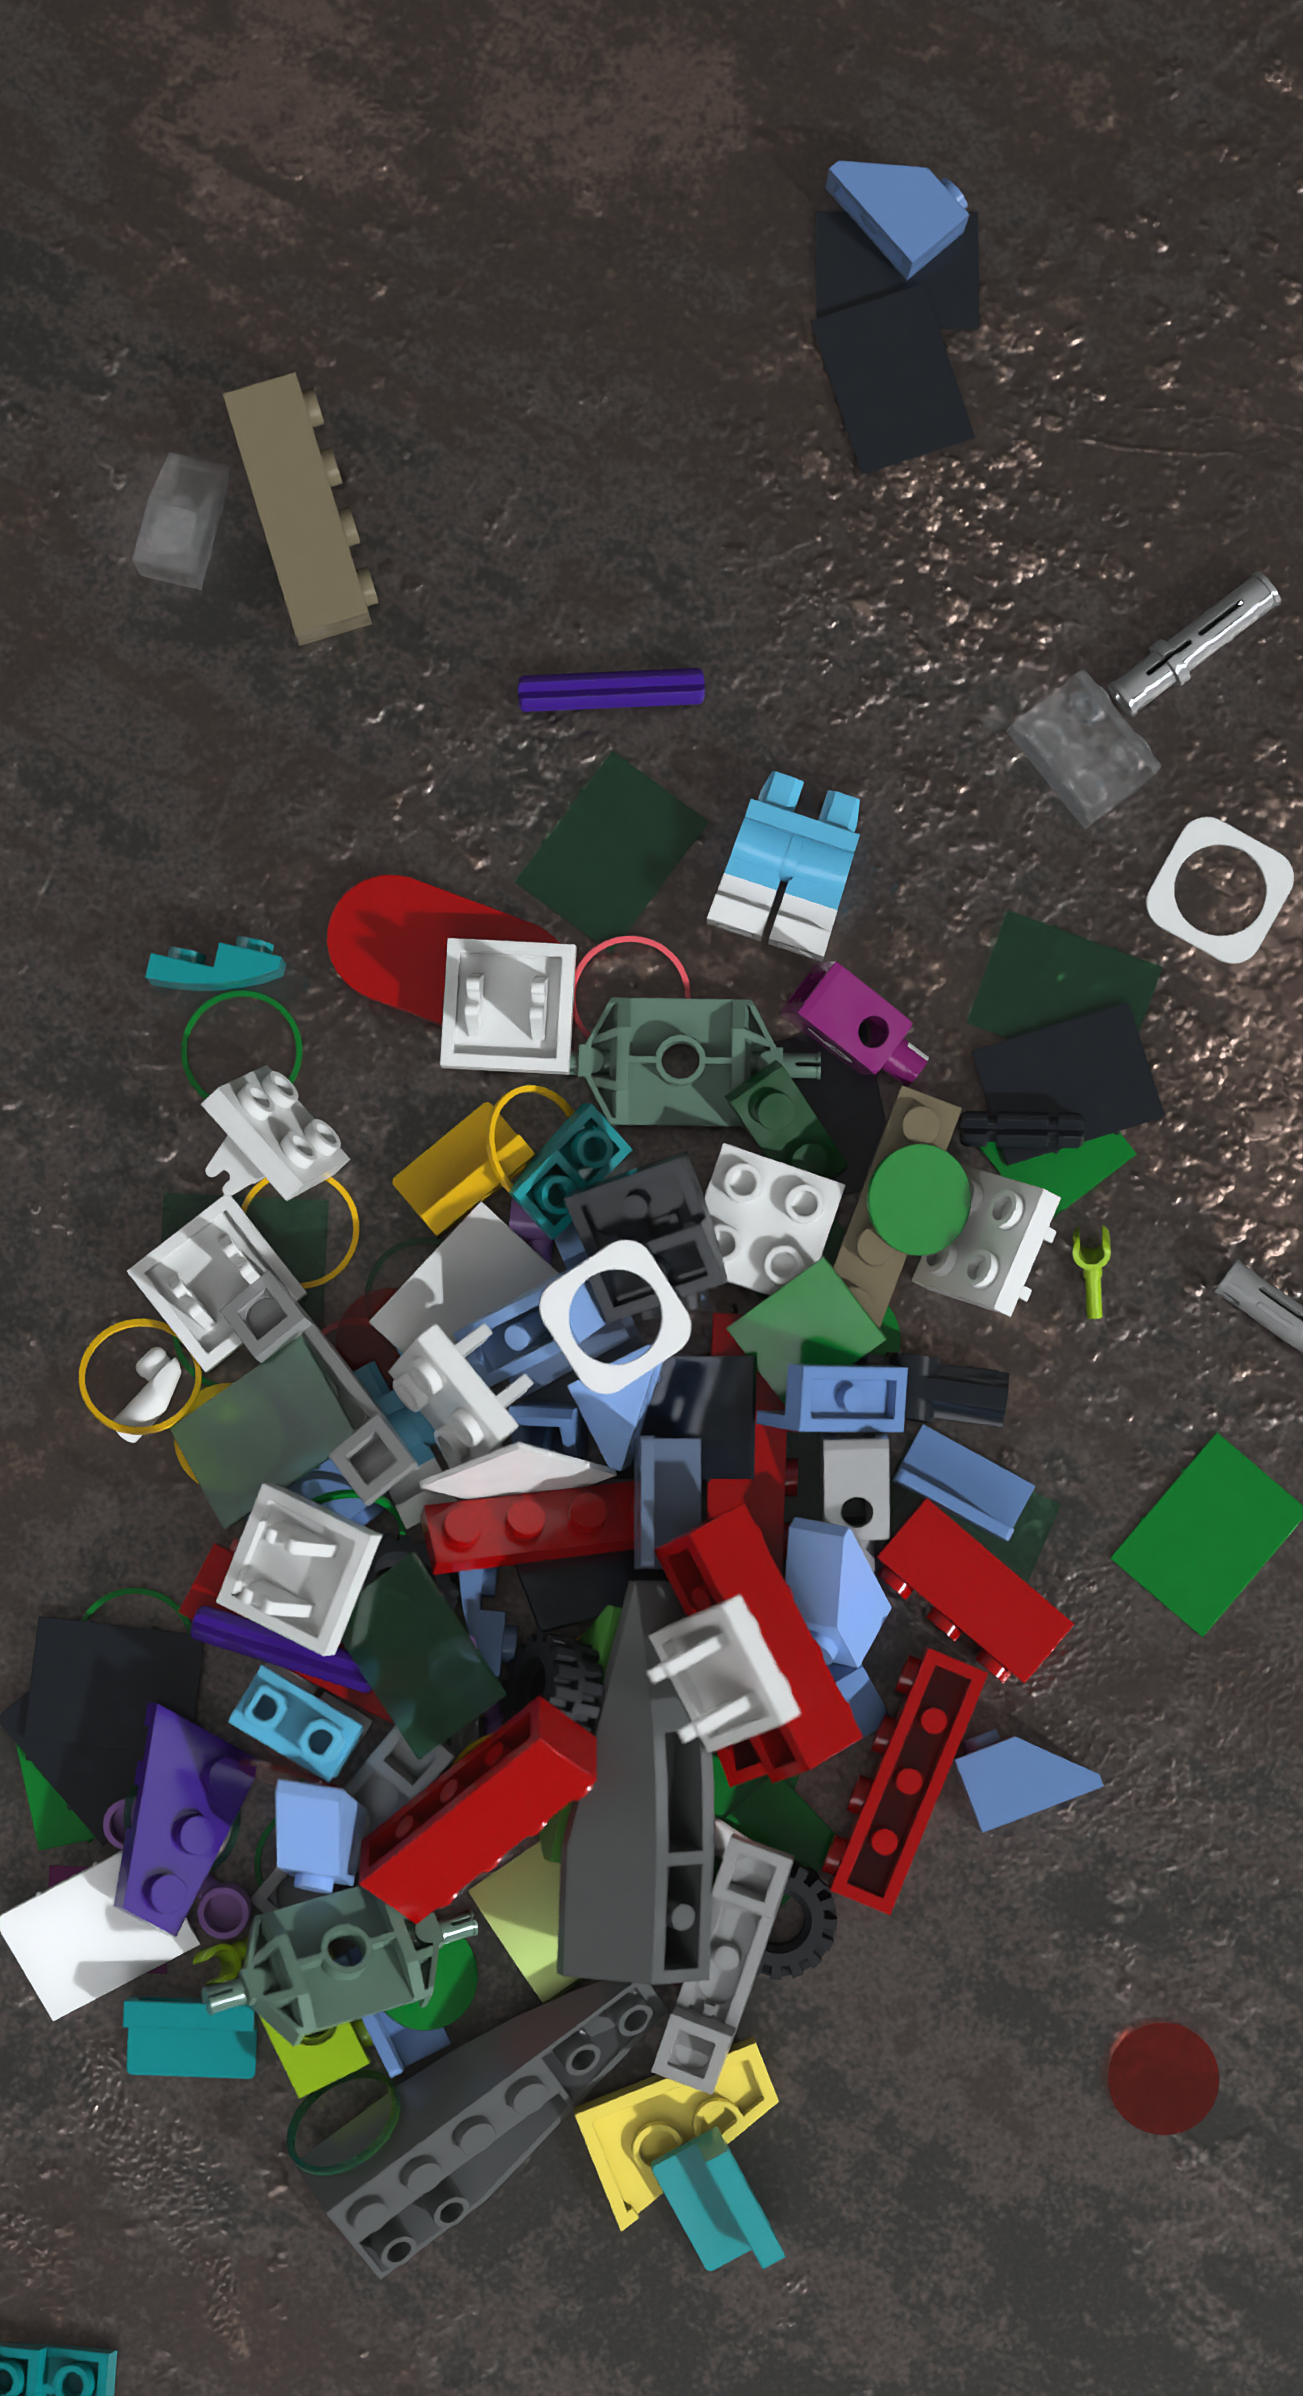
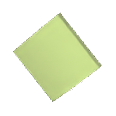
M539 1841L469 1889L468 1892L542 2003L545 2004L559 1998L586 1978L557 1974L561 1864L543 1858L541 1841Z

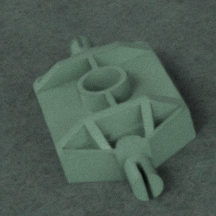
M611 997L586 1044H579V1049H571L569 1075H578L579 1078H585L605 1119L612 1127H616V1125L743 1127L745 1129L724 1096L775 1060L784 1066L791 1078L820 1079L821 1066L796 1065H820L821 1052L789 1053L783 1052V1048L776 1047L756 1006L749 999ZM687 1044L697 1052L700 1062L694 1074L688 1078L678 1079L666 1073L661 1062L664 1052L670 1046Z
M361 1885L257 1915L253 1919L249 1930L244 1968L240 1970L238 1978L210 1987H203L201 1991L203 2003H207L205 2009L209 2015L242 2004L246 2006L251 2005L252 2009L292 2046L300 2045L303 2036L416 2001H418L420 2008L427 2006L433 1994L439 1949L446 1943L476 1936L478 1934L476 1919L472 1920L474 1916L472 1910L465 1909L462 1912L439 1919L436 1918L433 1912L418 1924H415ZM339 1939L351 1941L359 1948L362 1961L350 1967L338 1965L331 1959L328 1953V1944Z

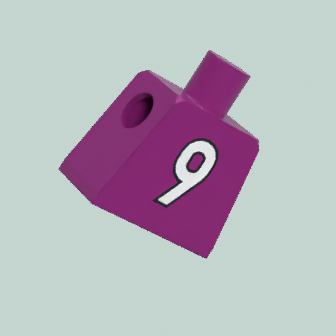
M837 961L815 963L778 1012V1015L861 1075H875L882 1069L900 1084L908 1087L921 1073L929 1059L926 1054L904 1038L913 1025L910 1019ZM863 1020L869 1023L872 1031L871 1038L867 1044L862 1043L858 1035L859 1026Z

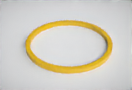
M526 1085L510 1090L496 1102L489 1115L486 1127L487 1154L496 1177L508 1192L513 1187V1184L507 1178L499 1163L494 1140L496 1121L507 1101L520 1093H537L555 1102L568 1118L574 1113L572 1107L560 1095L545 1087Z
M266 1177L258 1182L245 1198L241 1207L245 1214L255 1195L265 1185L270 1183ZM332 1177L324 1181L334 1186L346 1200L353 1219V1237L350 1248L342 1262L326 1276L311 1282L300 1283L304 1289L320 1286L335 1278L348 1265L357 1248L360 1232L357 1209L349 1193Z
M153 1319L122 1321L108 1327L97 1335L84 1352L79 1367V1386L83 1401L98 1421L115 1431L130 1435H147L163 1431L182 1420L195 1404L201 1389V1366L190 1353L195 1366L194 1388L184 1407L168 1420L146 1427H131L110 1420L94 1406L85 1385L87 1364L98 1345L110 1335L132 1327L157 1328L178 1338L171 1327L161 1321Z

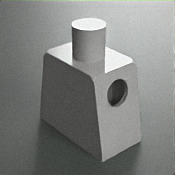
M819 1432L821 1522L850 1527L872 1571L875 1572V1540L889 1539L890 1535L889 1438L887 1432ZM854 1497L865 1499V1507L861 1511L850 1513L844 1510V1503Z

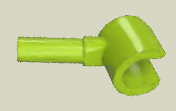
M1102 1225V1244L1097 1248L1089 1249L1081 1245L1079 1226L1075 1228L1072 1236V1255L1077 1265L1083 1268V1278H1085L1086 1316L1088 1319L1103 1317L1101 1293L1102 1267L1107 1264L1111 1254L1110 1234L1104 1225Z
M248 1936L242 1940H237L231 1945L220 1943L199 1950L194 1956L193 1964L204 1962L213 1957V1955L221 1963L220 1974L216 1978L209 1980L205 1985L213 1986L233 1980L239 1974L241 1961L245 1959Z

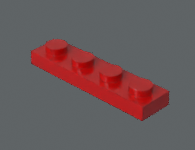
M634 1481L424 1505L420 1521L432 1574L485 1569L634 1549Z

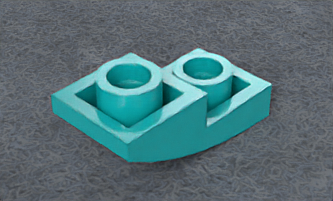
M237 936L235 946L219 942L213 967L205 965L206 955L188 949L169 947L167 956L151 953L145 978L151 985L171 989L222 991L250 987L283 977L286 963L281 956L273 955V944L254 938Z
M583 1103L536 1154L517 1179L509 1194L549 1239L555 1240L573 1221L564 1201L565 1196L570 1191L603 1180L633 1149L593 1104Z
M0 2342V2396H114L117 2350L66 2345Z

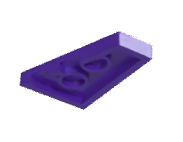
M148 1702L144 1725L149 1726L143 1761L138 1760L134 1785L139 1787L132 1826L126 1829L114 1907L166 1935L177 1937L263 1762L160 1704Z

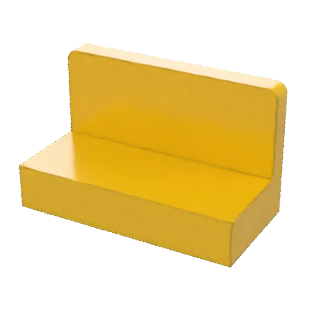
M489 1102L479 1106L393 1178L392 1183L439 1240L463 1221L480 1202H486L503 1187L491 1167L486 1149L487 1121L494 1107ZM499 1114L494 1134L495 1149L499 1163L505 1175L511 1181L528 1166L536 1154Z

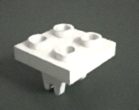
M448 938L440 1066L449 1069L569 1075L576 945Z
M267 1065L218 1087L201 1104L228 1134L205 1170L209 1177H215L224 1170L229 1173L230 1180L226 1182L222 1189L224 1195L228 1197L266 1177L283 1198L288 1201L334 1176L350 1160L340 1148L341 1142L336 1132L324 1121L314 1119L298 1101L299 1096L294 1085L284 1075L272 1071Z
M723 1143L704 1199L723 1258L728 1279L726 1282L770 1296L821 1258L845 1184Z
M961 1164L968 1178L971 1190V1209L967 1223L961 1234L948 1247L939 1252L921 1256L912 1282L928 1290L1011 1317L1018 1299L1027 1302L1032 1292L1024 1284L1043 1240L1052 1243L1057 1231L1050 1228L1049 1225L1061 1198L1043 1188Z
M223 1195L127 1270L128 1274L207 1373L244 1344L220 1313V1310L264 1273L270 1270L297 1302L308 1294L234 1198Z
M485 1323L456 1345H453L440 1327L434 1324L414 1340L388 1371L394 1379L393 1388L399 1399L411 1411H420L435 1429L433 1435L438 1447L455 1463L461 1461L464 1464L494 1452L519 1426L505 1408L522 1396L534 1384L527 1374H524L495 1396L465 1360V1357L482 1345L493 1334Z
M274 1482L262 1483L216 1602L323 1656L335 1655L382 1535Z
M741 1595L669 1624L649 1635L662 1662L647 1671L652 1684L665 1677H670L692 1720L691 1723L677 1731L683 1743L696 1736L700 1737L706 1750L710 1753L781 1726L801 1714L791 1694L787 1679L779 1671L760 1634L759 1625L754 1616L748 1611Z

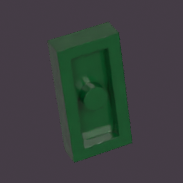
M777 1060L724 1096L764 1157L827 1179L833 1178L849 1166L784 1066Z

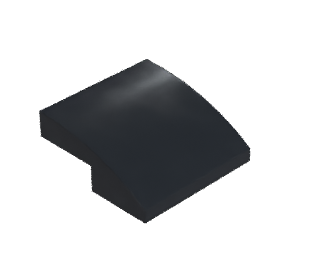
M687 1151L570 1191L565 1196L564 1201L588 1258L615 1241L632 1240L638 1242L649 1251L679 1299L724 1284L728 1280L714 1226ZM611 1269L601 1271L588 1278L607 1324L660 1306L657 1295L652 1287L643 1278L630 1271Z

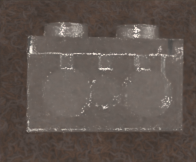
M1080 670L1074 674L1058 691L1018 718L1006 730L1084 829H1087L1133 795L1161 769L1160 763L1151 753L1147 742L1134 732L1114 707L1107 692L1097 685L1085 670Z

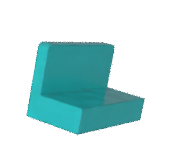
M131 1995L124 2001L123 2027H128L126 2070L131 2075L251 2079L256 2074L259 2015L252 2009L251 2005L246 2006L245 2004L209 2015L205 2009L207 2003L204 2004L202 1998Z
M717 2126L651 2162L653 2174L706 2270L713 2271L750 2250H753L762 2269L786 2257L772 2226Z

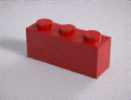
M928 1498L920 1500L889 1539L875 1553V1559L884 1565L877 1576L905 1600L913 1591L933 1607L926 1615V1618L954 1642L962 1633L982 1649L974 1659L1003 1684L1011 1675L1019 1682L1025 1684L1075 1625Z

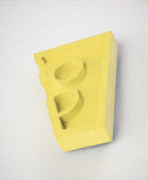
M753 2036L731 2045L712 2095L657 2074L576 2106L573 2110L622 2232L639 2218V2212L664 2193L651 2169V2162L716 2126L719 2128L726 2143L729 2144L776 2105L779 2100Z

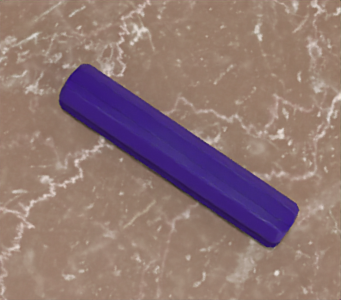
M699 668L523 675L518 680V703L520 709L525 712L690 705L702 703L705 697L704 674Z
M201 1606L197 1609L190 1629V1636L194 1640L363 1693L370 1692L374 1688L380 1669V1662L375 1658L340 1647L337 1648L335 1655L323 1656L253 1620L209 1606Z

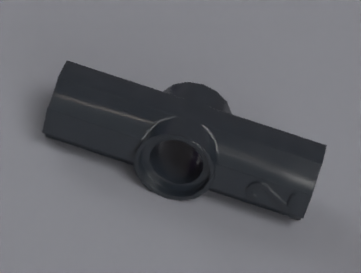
M886 1352L885 1356L866 1354L852 1364L894 1365L908 1368L904 1420L934 1423L935 1419L999 1428L1003 1427L1010 1373L972 1366L942 1364L943 1359L899 1352Z

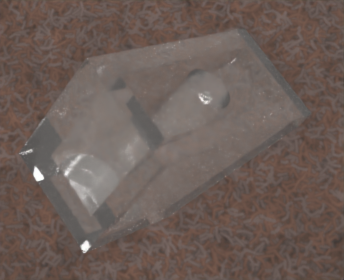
M169 452L149 495L133 556V562L141 576L199 590L202 589L232 470L230 466Z

